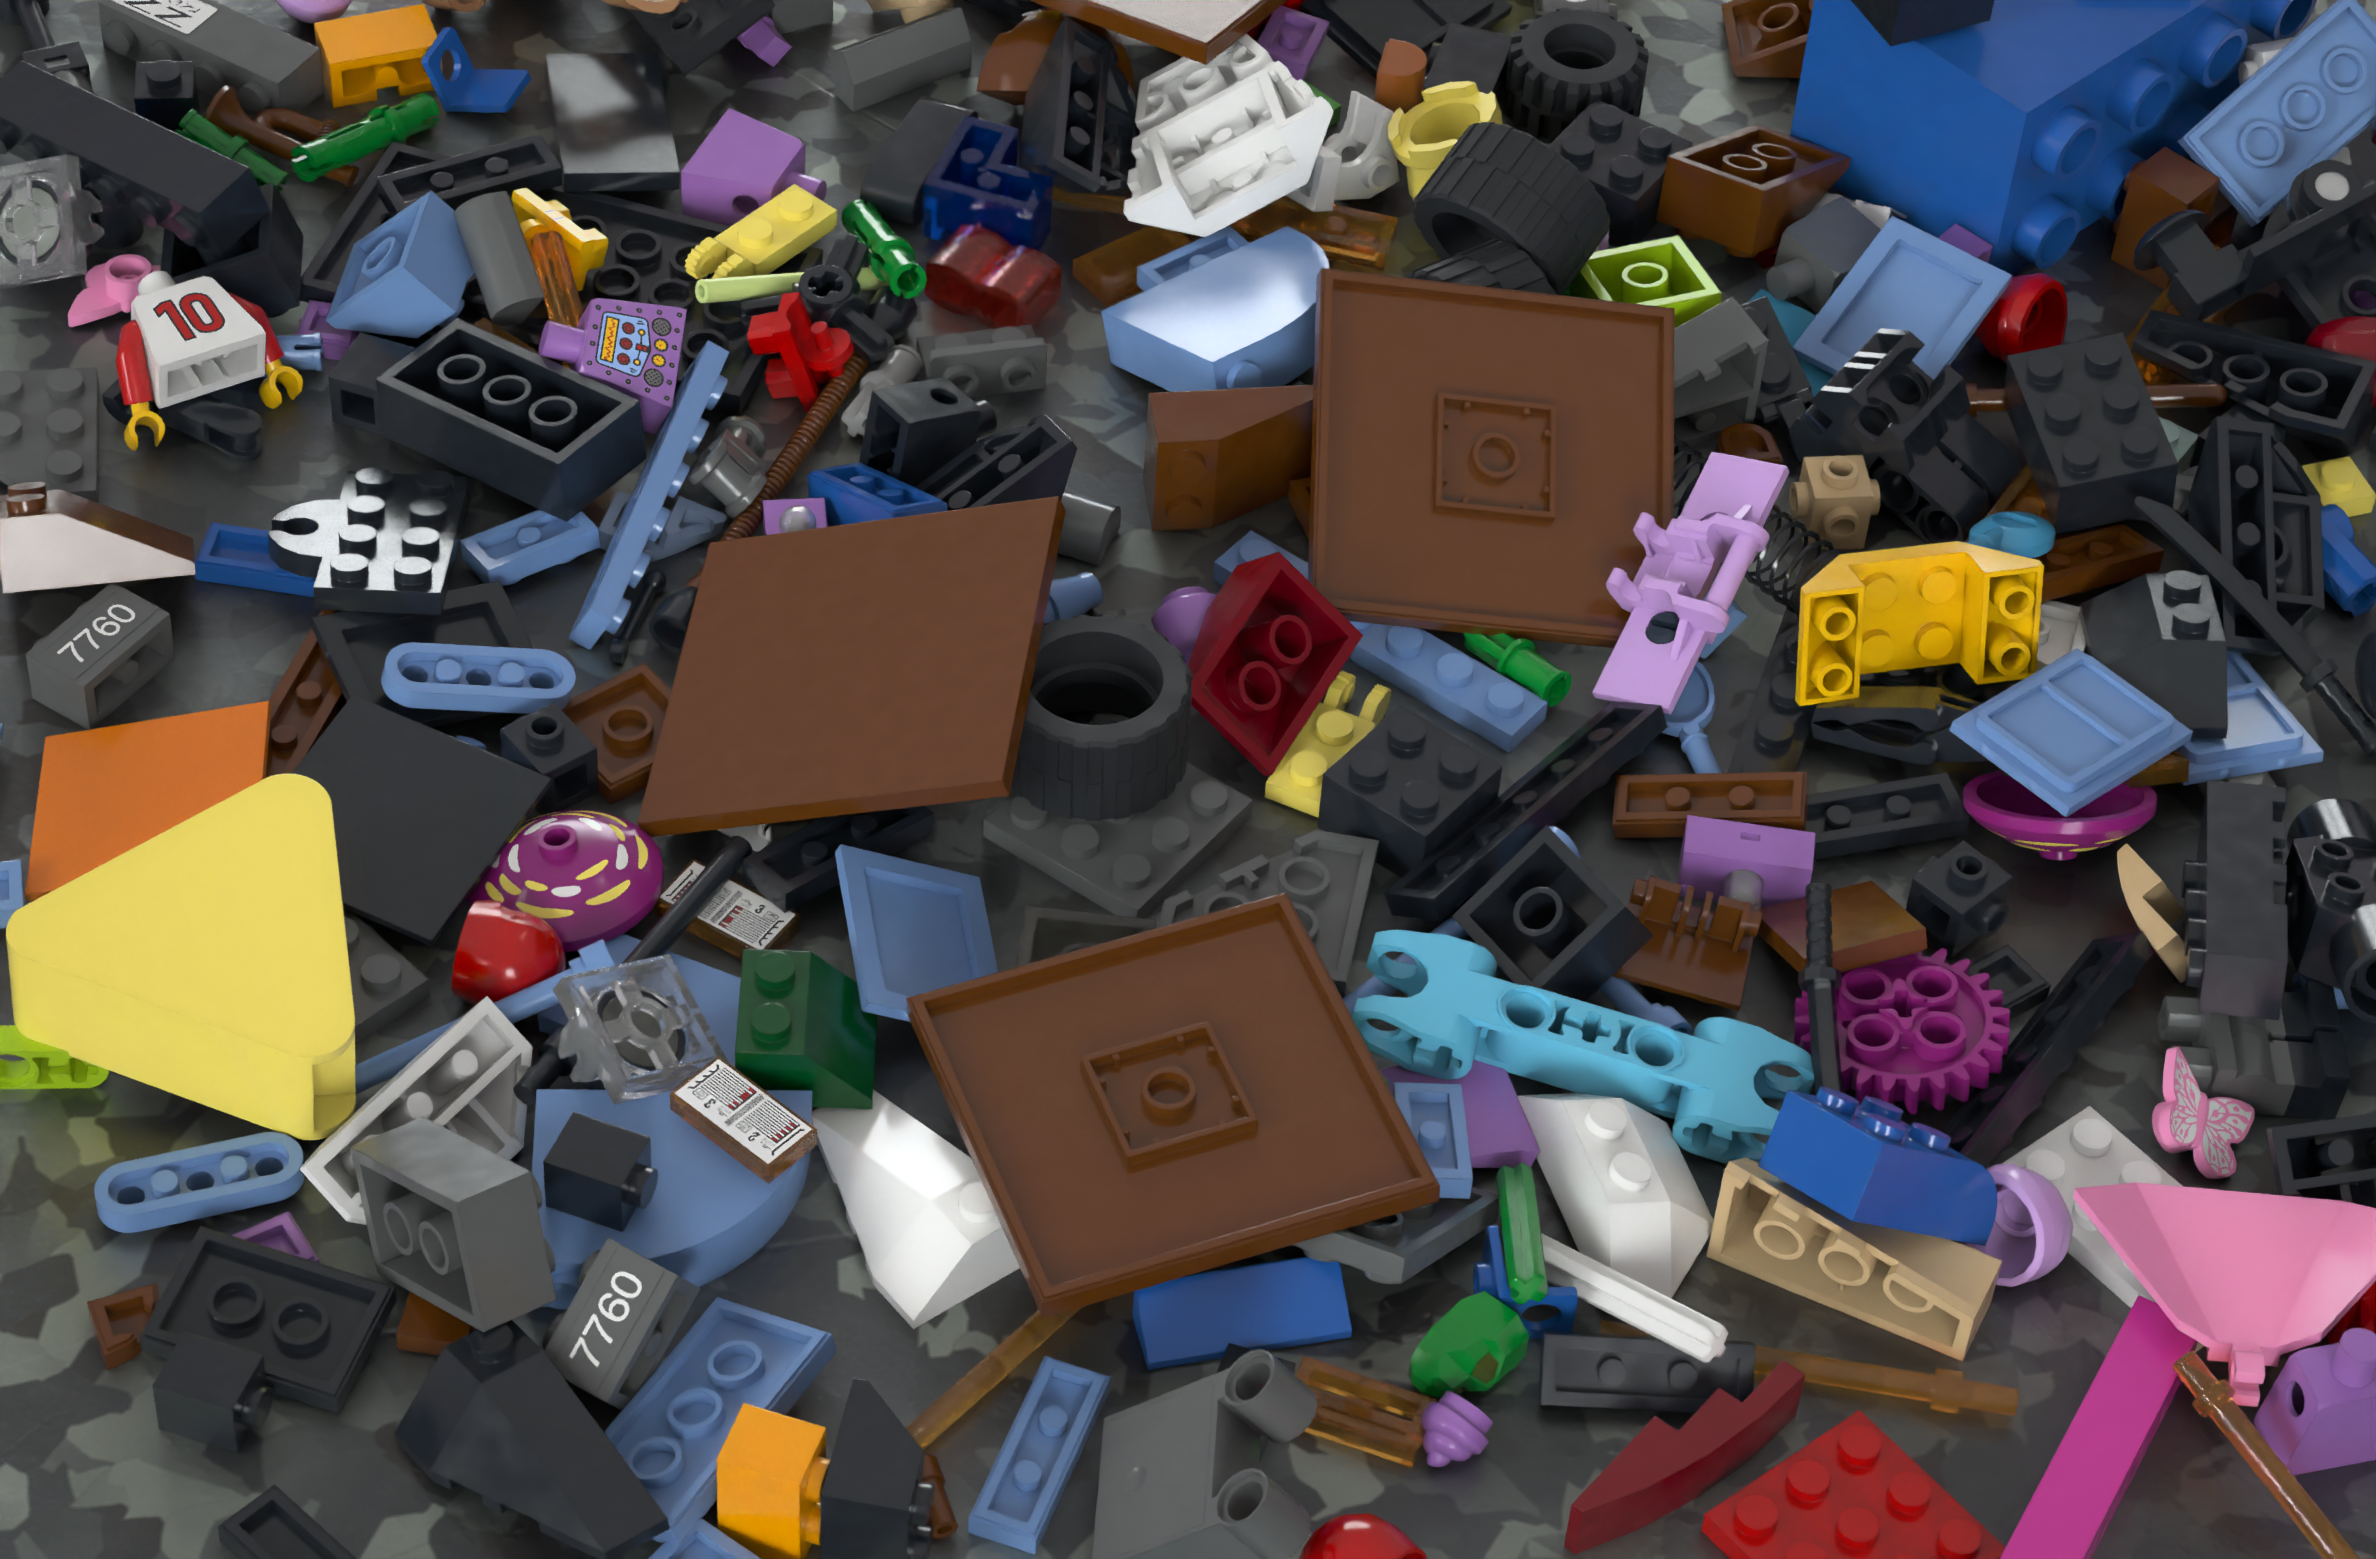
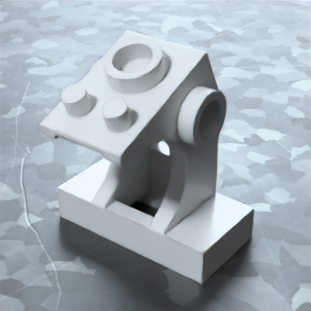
M1351 91L1347 118L1342 131L1331 135L1324 145H1321L1308 183L1288 193L1286 196L1313 212H1324L1333 210L1334 200L1369 199L1399 182L1397 159L1388 139L1387 128L1394 112L1357 91Z

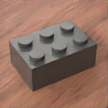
M425 1117L418 1118L350 1147L378 1274L482 1332L557 1300L551 1275L556 1266L555 1257L551 1246L543 1235L538 1211L543 1202L542 1193L531 1171Z

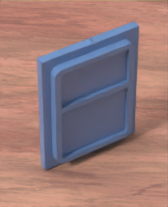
M1891 216L1792 348L1797 357L1835 375L1881 328L1908 330L1925 344L1912 361L1935 380L1947 364L1950 366L2010 285L2012 275Z
M2078 648L1952 721L1949 730L2065 817L2078 811L2190 741L2193 733L2192 730L2176 720L2167 710L2095 658L2085 654Z
M2227 651L2228 730L2226 739L2191 738L2189 742L2162 758L2176 777L2184 781L2181 782L2183 785L2207 782V780H2219L2319 763L2323 761L2324 751L2240 652Z
M843 844L839 845L835 851L862 1011L911 1022L907 1014V997L998 972L980 877Z

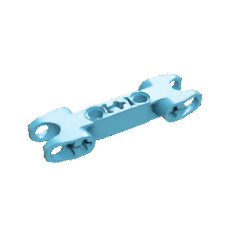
M1408 930L1376 932L1366 968L1377 979L1406 993L1408 998L1383 995L1357 998L1352 1018L1368 1049L1407 1070L1439 1079H1459L1468 1074L1472 1068L1473 1060L1502 1068L1508 1073L1579 1094L1623 1098L1646 1112L1675 1119L1672 1136L1676 1143L1685 1151L1725 1164L1741 1158L1760 1162L1766 1144L1757 1140L1753 1133L1770 1136L1779 1111L1766 1105L1761 1098L1784 1100L1788 1090L1810 1094L1814 1083L1812 1056L1802 1048L1773 1035L1761 1027L1730 1018L1713 1017L1699 1022L1694 1029L1693 1036L1674 1031L1659 1023L1554 992L1495 978L1497 962L1493 954L1485 947L1446 934ZM1392 951L1403 952L1411 956L1417 965L1396 962L1388 958L1385 953ZM1366 1020H1382L1399 1029L1395 1031L1378 1030L1368 1024ZM1775 1065L1789 1066L1799 1072L1800 1075L1797 1077H1786L1767 1068Z

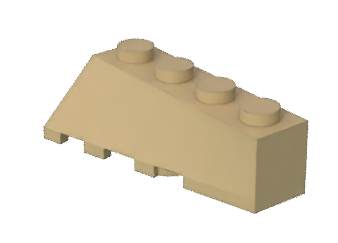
M1748 1158L1728 1162L1723 1173L1706 1257L1963 1362L1991 1304L2002 1260L1984 1254L1972 1246L1962 1245L1950 1239L1851 1221L1760 1168L1758 1162Z

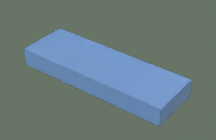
M1044 1356L968 1517V1533L1034 1555L1036 1554L1110 1393V1376Z

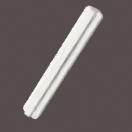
M1541 1233L1548 1283L1556 1287H1575L1578 1298L1704 1363L1709 1362L1714 1357L1720 1358L1725 1352L1724 1342L1728 1332L1724 1325Z

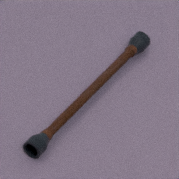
M885 285L879 288L866 306L865 315L892 336L895 341L904 335L916 317L917 305L913 298L904 299L902 293L898 297L889 285ZM854 351L851 357L843 364L845 368L844 373L830 379L765 474L767 482L761 492L742 513L736 516L720 541L752 537L763 521V500L778 499L870 362H867ZM704 564L696 576L689 579L684 588L664 599L649 621L651 636L659 645L667 650L682 652Z

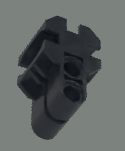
M1881 328L1825 384L1812 399L1811 403L1813 404L1790 427L1789 432L1796 458L1803 463L1804 457L1863 455L1869 479H1876L1878 481L1880 506L1882 504L1885 505L1928 544L1953 541L1965 542L1969 538V532L1973 525L1988 517L2020 483L2022 466L2019 459L2008 447L1967 412L1971 406L1964 378L1947 364L1935 380H1933L1912 361L1925 344L1908 330Z

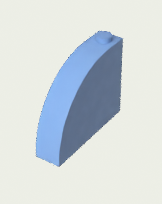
M1286 226L1102 310L1110 362L1170 392L1284 386L1314 365L1317 275L1321 268L1330 269L1328 259L1322 248L1307 235Z
M537 1089L532 1174L537 1180L542 1193L543 1202L538 1211L543 1235L551 1246L555 1257L556 1266L551 1275L557 1299L542 1307L568 1309L580 1288L578 1286V1277L584 1263L593 1252L601 1250L607 1238L616 1241L697 1287L706 1285L729 1273L751 1258L768 1243L782 1227L796 1206L810 1167L812 1130L767 1164L676 1095L675 1092L678 1090ZM761 1090L812 1129V1091ZM573 1112L648 1136L651 1139V1167L658 1170L656 1189L645 1209L636 1208L623 1232L546 1206L543 1161Z

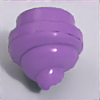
M1446 1391L1438 1403L1430 1401L1421 1418L1422 1428L1425 1431L1423 1446L1427 1453V1464L1433 1467H1443L1449 1464L1451 1460L1458 1462L1466 1461L1473 1454H1481L1489 1443L1485 1435L1493 1425L1491 1419L1473 1404L1451 1391Z

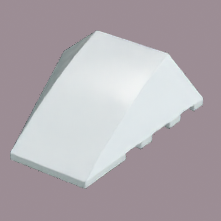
M1248 34L1243 35L1207 65L1186 57L1171 63L1140 80L1135 124L1140 130V134L1132 140L1131 152L1136 158V166L1128 172L1127 185L1132 192V198L1125 200L1124 214L1132 222L1201 237H1207L1308 183L1334 112L1332 107L1322 96L1317 98L1310 86L1301 79L1297 81L1293 78L1288 68L1279 60L1274 62L1268 51Z

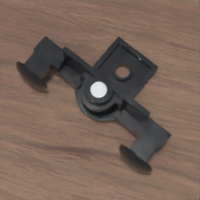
M2376 117L2370 130L2371 141L2375 145ZM2335 160L2320 161L2302 171L2294 179L2287 200L2282 202L2270 216L2261 240L2240 251H2237L2232 243L2217 251L2203 232L2208 222L2207 215L2200 210L2194 209L2173 213L2157 222L2140 239L2134 251L2133 263L2137 270L2145 271L2160 266L2171 280L2167 298L2182 317L2202 321L2276 281L2313 330L2323 323L2344 317L2366 316L2376 318V308L2369 310L2358 308L2349 298V294L2354 291H2366L2376 298V178L2364 183L2356 171L2349 165Z

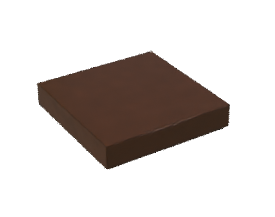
M646 663L571 698L567 706L562 709L564 714L597 747L599 793L610 804L647 787L672 689Z
M1872 880L1832 890L1830 902H1832L1831 921L1833 935H1831V939H1833V953L1831 957L1833 958V967L1838 971L1844 972L1927 949L1926 927ZM1805 897L1757 909V911L1762 912L1757 933L1798 972L1806 968V962H1808V958H1806V944H1808V940H1806L1807 921L1805 907H1807V903H1805Z

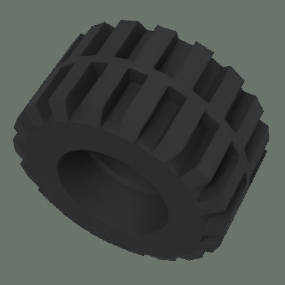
M1566 7L1556 8V12L1552 13L1543 11L1535 14V19L1524 20L1520 24L1519 30H1515L1511 37L1503 95L1506 112L1512 114V121L1518 127H1527L1528 134L1536 138H1546L1548 143H1552L1595 99L1613 105L1635 117H1639L1649 58L1648 49L1644 48L1645 41L1640 34L1632 33L1633 27L1626 22H1617L1614 20V16L1604 12L1601 14L1594 13L1592 9L1580 8V10H1570Z

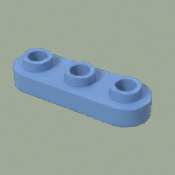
M410 642L400 644L388 653L382 672L381 684L384 692L390 699L409 708L532 714L552 703H555L561 710L565 708L570 701L576 675L574 668L566 658L556 652L545 649Z
M263 1132L121 1162L106 1169L95 1183L94 1195L97 1214L102 1223L108 1228L123 1233H135L283 1201L294 1195L304 1182L305 1175L300 1170L304 1164L303 1152L298 1142L292 1137L279 1132Z

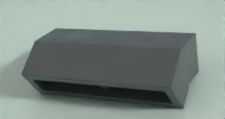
M945 8L829 52L828 55L835 73V94L852 112H856L970 68L972 40L962 8Z

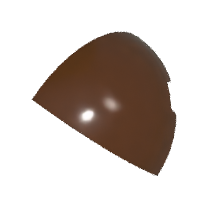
M1052 8L1036 9L1022 14L1023 21L1012 31L1001 33L996 37L983 62L977 85V92L1014 106L1025 105V97L1060 24L1067 17L1114 45L1119 57L1116 65L1128 80L1135 96L1130 59L1116 33Z

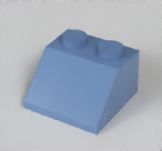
M430 191L354 243L325 321L338 329L416 339L436 325L440 327L449 325L459 315L464 306V300L461 297L467 281L474 274L454 217L455 211L435 193Z

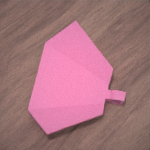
M2137 1182L2074 1189L2073 1199L2174 1326L2206 1346L2208 1361L2228 1362L2230 1405L2258 1407L2260 1400L2259 1384L2264 1382L2265 1366L2278 1367L2280 1355L2320 1342L2376 1281V1208L2340 1200Z

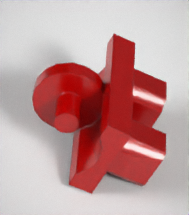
M800 292L782 294L777 312L752 316L747 333V339L754 355L781 353L782 358L768 360L765 371L766 385L772 399L799 397L805 413L809 412L819 397L822 386L830 377H838L844 373L845 368L843 364L854 352V344L846 330L828 328L827 323L824 321L812 324Z

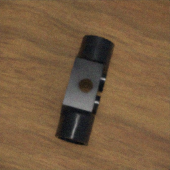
M2341 798L2325 799L2301 811L2293 820L2287 834L2289 854L2285 864L2287 865L2285 905H2287L2288 949L2297 973L2340 989L2352 1013L2364 1021L2376 1024V963H2373L2376 961V824L2368 810L2354 801Z

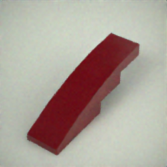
M1781 1360L1743 1402L1718 1388L1679 1431L1654 1416L1571 1504L1564 1547L1577 1554L1641 1529L1698 1498L1751 1460L1796 1417L1806 1374L1786 1361Z

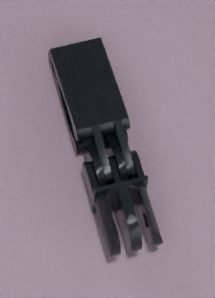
M1927 686L1859 687V697L1818 704L1811 721L1814 739L1913 764L1928 766L1933 762H1981L1987 760V758L1949 731L1952 721L1983 704V702L1946 693L1942 688ZM1884 720H1901L1911 722L1915 726L1900 725ZM2003 771V776L2007 777L2008 774Z

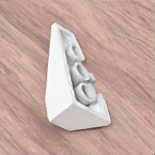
M873 1090L872 1109L818 1108L812 1111V1131L832 1182L836 1183L846 1206V1218L853 1235L857 1234L865 1255V1266L871 1282L913 1329L1020 1268L971 1157L875 1090Z

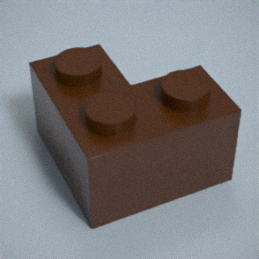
M2163 147L2145 162L2142 160L2138 161L2130 169L2124 181L2123 189L2127 193L2123 210L2118 215L2113 226V233L2116 235L2111 259L2167 291L2170 288L2171 280L2160 266L2145 271L2135 268L2133 263L2135 248L2144 234L2157 222L2173 213L2189 209L2200 210L2207 215L2208 222L2203 232L2216 250H2219L2228 243L2232 237L2238 211L2218 189L2221 178L2167 147Z

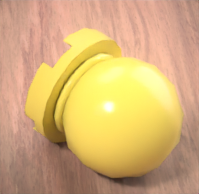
M1471 81L1448 82L1422 91L1421 94L1424 102L1411 108L1406 114H1404L1400 107L1394 112L1387 125L1388 139L1395 157L1406 166L1409 195L1413 200L1470 125L1474 123L1481 124L1482 122L1503 124L1501 110L1492 91L1489 94L1481 93L1478 91L1476 83Z

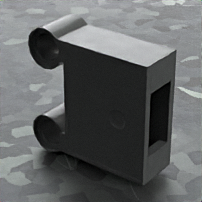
M1258 1349L1249 1351L1239 1357L1228 1369L1105 1417L1092 1559H1289L1302 1548L1309 1536L1311 1528L1310 1514L1264 1472L1259 1470L1260 1441L1263 1435L1276 1443L1289 1442L1300 1436L1310 1425L1316 1413L1317 1399L1314 1392L1270 1352Z

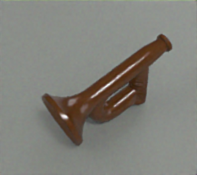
M228 85L218 91L204 115L205 119L230 136L241 135L249 141V144L289 162L294 158H298L291 155L293 148L305 143L284 135L277 130L289 132L312 142L341 128L332 119L320 122L287 108L265 109L252 119L241 107L236 88ZM346 165L328 172L323 177L343 182L344 186L350 188L357 179L359 168L354 165Z

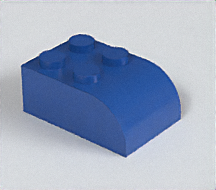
M1820 1087L1817 1096L1788 1090L1758 1164L1760 1168L1851 1221L1982 1246L1986 1245L1996 1217V1185L1985 1167L1948 1147L1951 1137L1920 1123L1913 1122L1911 1126L1900 1120L1903 1114L1901 1109L1877 1098L1865 1096L1862 1104L1858 1105L1859 1102L1856 1099L1827 1087Z

